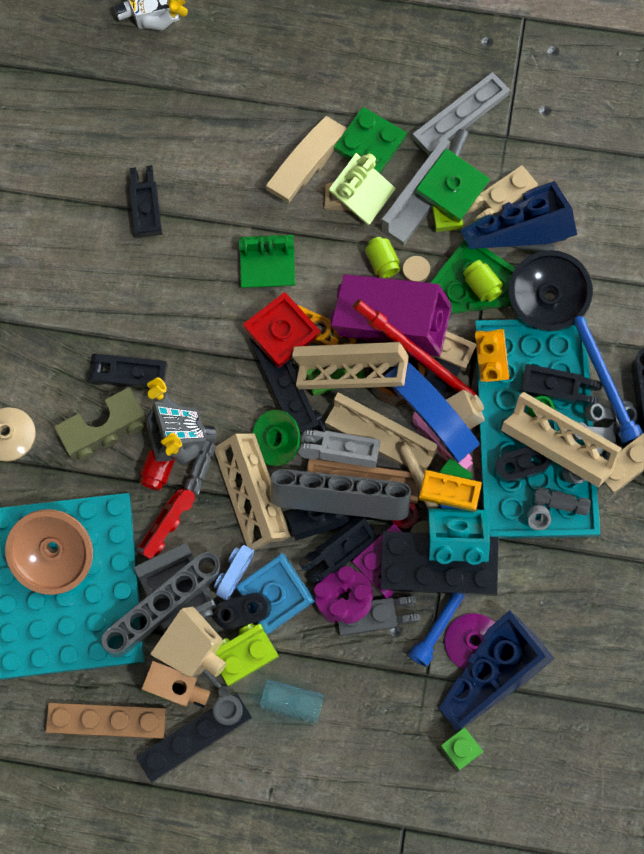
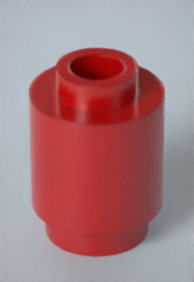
M149 450L139 474L141 477L139 483L149 489L161 491L162 486H166L175 460L157 462L154 450Z

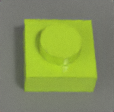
M432 204L436 232L463 229V220L460 223Z

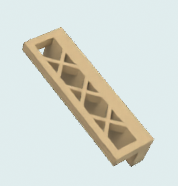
M400 342L294 347L292 355L300 366L296 383L298 389L404 386L409 357ZM398 366L397 377L385 378L382 375L389 367ZM365 367H371L374 370L366 378L359 379L356 376ZM338 368L346 369L347 373L340 379H332L330 377ZM319 369L322 372L314 380H306L308 370Z
M339 392L334 399V407L325 421V426L338 433L379 439V454L408 470L409 468L400 451V447L403 444L411 446L423 474L429 468L437 452L438 444Z
M525 392L519 395L514 413L504 421L501 431L598 488L613 473L622 449ZM525 404L533 408L537 417H531L523 412ZM552 419L557 422L561 431L552 429L548 420ZM576 433L581 436L585 445L576 443L572 434ZM596 448H602L611 453L609 460L602 458Z
M234 434L217 445L214 451L247 547L255 551L270 542H279L290 538L291 536L281 507H277L271 502V479L255 434ZM229 447L232 448L234 454L232 463L228 461L225 450ZM237 472L241 474L243 480L241 488H238L235 482ZM246 498L250 500L252 506L250 515L244 509ZM255 525L259 526L262 538L255 541L253 535Z

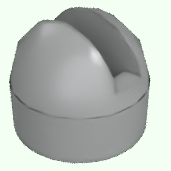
M534 505L529 509L527 519L532 529L543 530L550 525V512L544 505ZM536 514H540V520H535Z

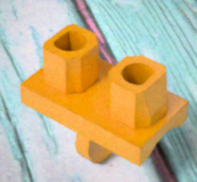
M504 329L476 331L475 339L481 382L509 380Z

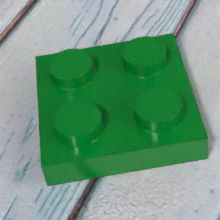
M362 107L334 146V152L349 161L356 153L361 157L372 154L376 158L374 169L381 174L406 140L407 132L367 108Z

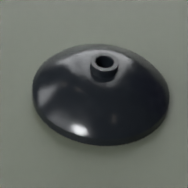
M556 250L540 251L525 258L514 270L509 283V299L515 314L528 326L546 332L561 331L575 325L574 319L577 316H585L593 296L592 280L585 266L572 255ZM552 293L555 298L547 300L545 294Z

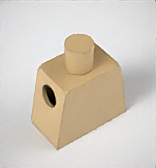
M193 606L179 611L151 652V655L189 677L201 674L204 669L214 677H217L226 666V662L215 654L223 643L222 638Z

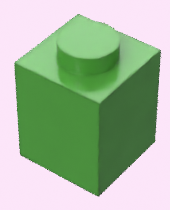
M465 727L439 748L457 772L483 753V750Z

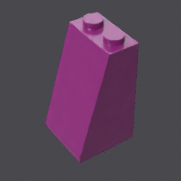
M344 274L342 284H339L337 288L338 300L336 308L332 310L330 317L331 326L339 336L370 343L394 342L381 330L376 331L367 323L368 320L353 309V304L358 299H361L374 311L379 310L388 318L387 321L427 354L441 357L452 305L439 284Z

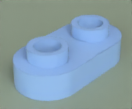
M243 545L240 549L236 547L228 560L231 564L226 574L222 572L214 585V588L218 589L217 596L224 600H228L252 560L254 555L253 549Z

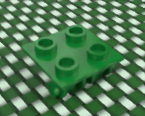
M294 235L240 237L241 288L296 286Z

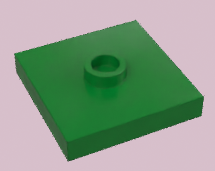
M446 148L415 192L460 223L487 186L490 178Z

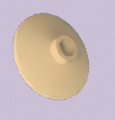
M11 407L0 409V461H15L25 456L31 450L35 442L36 429L32 419L24 411ZM4 428H10L8 435H1V431Z

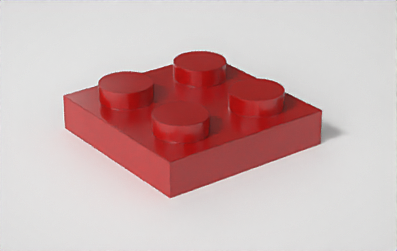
M286 292L282 293L243 324V330L278 368L292 358L294 347L308 346L321 335V330Z

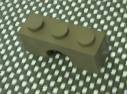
M130 387L105 399L110 415L107 422L102 426H88L80 414L54 426L74 462L77 460L84 461L92 457L94 451L103 446L104 448L111 447L119 441L120 437L128 433L129 435L136 434L144 428L146 417Z

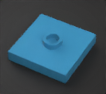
M282 553L236 586L242 596L250 593H262L269 598L272 605L271 613L266 620L259 622L266 634L272 633L315 602L286 555ZM254 602L251 604V611L253 613L257 611V604Z

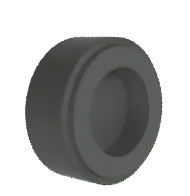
M223 695L215 701L213 715L220 724L231 726L241 719L243 706L235 696Z

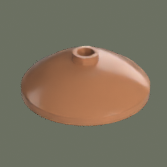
M44 509L25 515L13 526L7 537L5 554L12 574L22 585L41 594L54 595L70 591L84 580L92 565L93 546L88 532L79 521L64 512ZM49 543H56L58 545V549H52Z

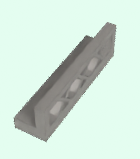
M444 137L382 219V233L402 246L407 243L432 209V204L415 191L445 149L449 150L450 141Z

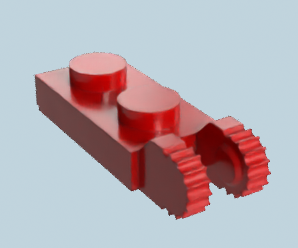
M179 489L174 492V495H171L137 546L136 553L147 559H152L153 556L156 557L161 553L165 546L164 539L180 523L179 516L183 511L190 510L192 503L196 500L191 490Z

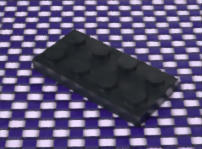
M383 531L381 591L497 596L499 537H490L489 562L472 565L467 561H452L448 564H441L437 560H429V534Z

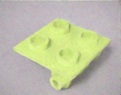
M356 153L328 190L369 226L396 188L374 169L376 165L374 155L367 154L361 157Z

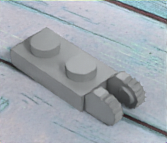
M307 430L302 434L301 439L304 444H301L298 449V454L302 458L310 460L320 458L322 460L376 468L380 449L379 439L331 431Z

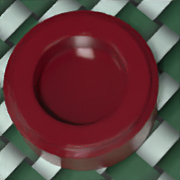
M410 502L408 517L402 520H391L392 524H395L400 530L412 529L419 518L417 507Z

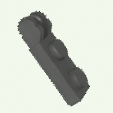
M416 596L402 597L394 600L393 598L371 601L370 611L359 621L351 624L338 621L340 636L393 629L399 625L419 622V614H407L396 618L395 608L415 605L417 603Z

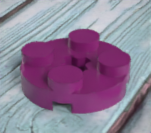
M345 566L334 574H329L314 588L315 602L322 617L329 622L344 621L345 624H351L362 619L371 609V601L373 599L371 583L365 575L354 571L352 567ZM349 593L350 598L348 600L343 598L338 600L341 594Z

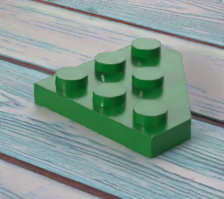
M463 240L431 283L439 284L452 305L450 315L511 306L509 283L516 268L487 248L469 249L465 240ZM480 260L483 264L486 263L503 283L500 289L502 291L501 295L492 302L488 300L482 302L465 282L466 277L463 275V272L475 261Z

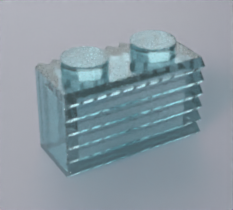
M267 679L260 706L263 711L268 710L269 713L274 712L275 715L279 713L280 716L285 715L286 718L290 716L291 719L296 717L297 721L301 719L309 724L313 722L315 726L319 722L325 696L318 692Z

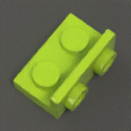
M252 623L238 631L239 636L231 641L228 638L223 639L222 645L215 653L226 662V666L221 674L229 687L279 658L261 624L254 626Z

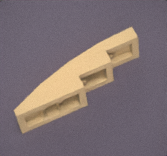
M326 116L310 131L280 166L266 185L267 191L290 203L301 186H306L316 170H321L334 152V146L347 128Z

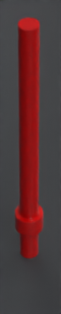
M358 299L353 304V309L368 320L367 323L376 331L381 330L394 342H400L404 350L459 393L465 390L473 396H478L476 392L387 321L388 318L379 310L374 311L361 299Z

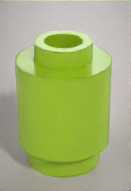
M376 237L367 243L368 246L365 249V254L376 275L387 279L400 271V261L389 239Z
M480 260L475 261L463 272V275L466 277L465 282L482 302L486 300L492 302L501 295L502 291L500 289L503 283L486 263L483 264Z

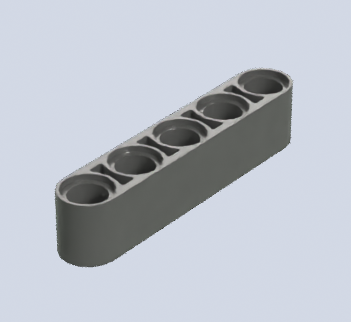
M288 469L277 470L271 475L270 499L272 504L277 507L388 520H402L408 517L411 488L402 482Z
M210 552L199 554L108 628L102 636V645L106 653L114 658L124 656L155 631L160 624L167 621L219 577L220 562L217 556ZM204 562H211L214 564L215 570L210 574H204L199 570V566ZM182 580H188L193 586L190 591L183 593L177 590V584ZM158 599H167L170 602L169 608L165 611H157L154 608V603ZM137 617H143L147 620V625L142 630H134L131 627L132 621ZM121 636L124 639V643L119 649H111L108 647L110 638Z

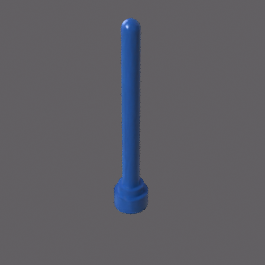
M577 316L574 319V324L621 425L618 427L620 430L618 435L622 444L635 440L643 434L640 425H636L634 420H630L584 317Z
M451 595L423 642L419 641L417 645L414 644L409 651L408 656L424 667H428L433 659V646L465 595Z

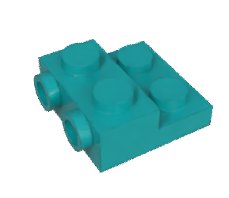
M429 508V560H437L441 564H448L452 561H467L472 565L489 562L490 536L486 510L472 512L463 509Z

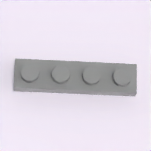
M493 72L414 132L412 139L430 156L443 137L451 141L456 137L459 129L465 130L509 95L510 89Z

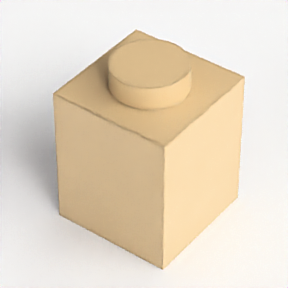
M462 390L446 400L469 429L485 421L482 413L484 406L477 395L473 396L467 391Z

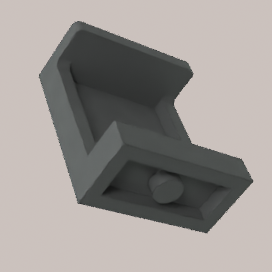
M184 543L135 566L134 569L147 596H149L191 562L194 557L187 543ZM182 580L177 584L176 588L178 591L185 593L190 591L193 585L188 580ZM206 588L181 609L193 606L207 620L214 615L213 611H215L216 605L208 588ZM164 598L158 599L154 603V608L157 611H165L170 606V602ZM179 611L176 612L167 621L160 624L161 629L164 633L171 625Z

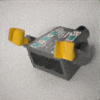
M157 377L147 383V386L150 388L148 397L154 399L155 402L145 420L156 461L175 460L178 464L184 465L198 456L206 441L214 442L216 429L214 426L202 425L199 412L196 409L183 407L172 401L166 394L167 388L161 378Z

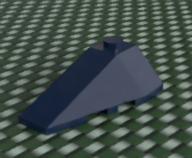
M553 181L526 191L522 194L523 199L513 205L510 202L504 204L501 212L496 215L482 217L462 229L461 234L469 249L552 244L577 235L573 208L557 183Z
M511 610L487 629L478 649L469 658L467 667L460 678H457L439 708L457 732L533 678L555 659L537 635Z

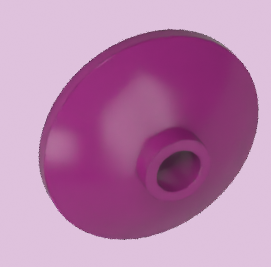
M476 613L465 614L454 620L445 636V649L451 661L459 668L465 670L469 663V658L479 647V645H471L469 638L477 636L481 644L485 632L495 622L484 615Z

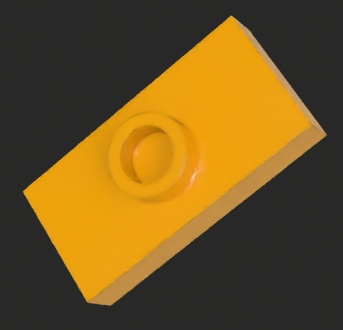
M425 470L419 500L475 512L482 482Z

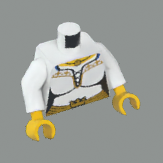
M126 0L114 6L119 21L133 16L138 28L160 31L165 30L173 22L179 21V16L184 17L188 13V10L182 6L186 3L185 0Z

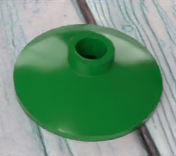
M270 410L262 414L254 425L252 434L256 436L266 464L281 466L294 458L300 445V431L295 419L290 414L282 410Z

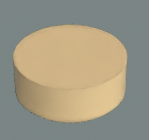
M412 256L403 265V276L406 281L425 282L430 275L429 262L421 256Z

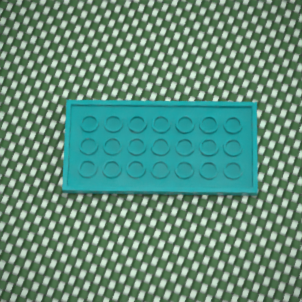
M521 319L476 320L475 332L504 329L509 369V380L481 382L476 347L478 397L484 406L482 413L485 421L479 424L483 510L487 512L489 536L499 537V539L599 537L600 520L597 486L586 480L578 484L566 482L562 473L563 466L554 461H551L548 470L543 474L514 483L501 481L495 473V465L501 455L527 447V445L501 431L504 421L514 413L519 395H521L520 390L525 365L530 364L582 375L581 377L590 378L589 355L576 326L573 325L561 331L546 332L528 326ZM579 387V394L591 396V390ZM552 400L556 411L577 423L582 422L588 427H593V421H589L585 416V408L587 406ZM526 404L523 412L528 414L527 410L529 406H527ZM552 419L548 421L552 429L561 431L557 422ZM583 439L575 440L576 443L585 445ZM538 457L531 458V462L534 465L541 464V460ZM507 465L504 467L505 472H514L512 466ZM538 487L549 489L548 492L551 493L557 491L574 495L575 499L582 497L591 501L590 510L587 515L576 514L575 510L568 512L549 507V504L545 503V507L550 512L551 523L543 530L532 529L527 519L529 509L534 505H540L535 504L533 500ZM536 514L535 520H540V514Z

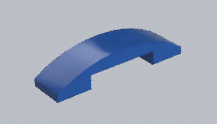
M408 362L404 386L391 388L401 399L404 398L440 439L442 446L459 463L480 443L444 397ZM398 366L394 367L384 377H397Z

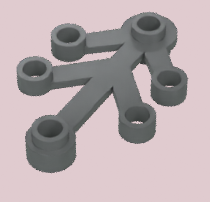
M622 401L630 420H634L636 424L638 421L637 408L629 401ZM598 403L588 405L585 408V416L589 421L609 419L612 422L607 428L588 427L582 422H579V424L616 444V435L620 432L618 427L621 425L613 408H603ZM593 409L596 410V417L593 414ZM576 433L572 434L574 440L583 439ZM621 441V448H622V449L625 448V447H626L627 445H629L632 441H630V442H628V443H625V444H622V441ZM596 448L599 455L604 451V459L609 460L611 453L602 448ZM563 467L562 473L566 482L578 484L585 481V479Z

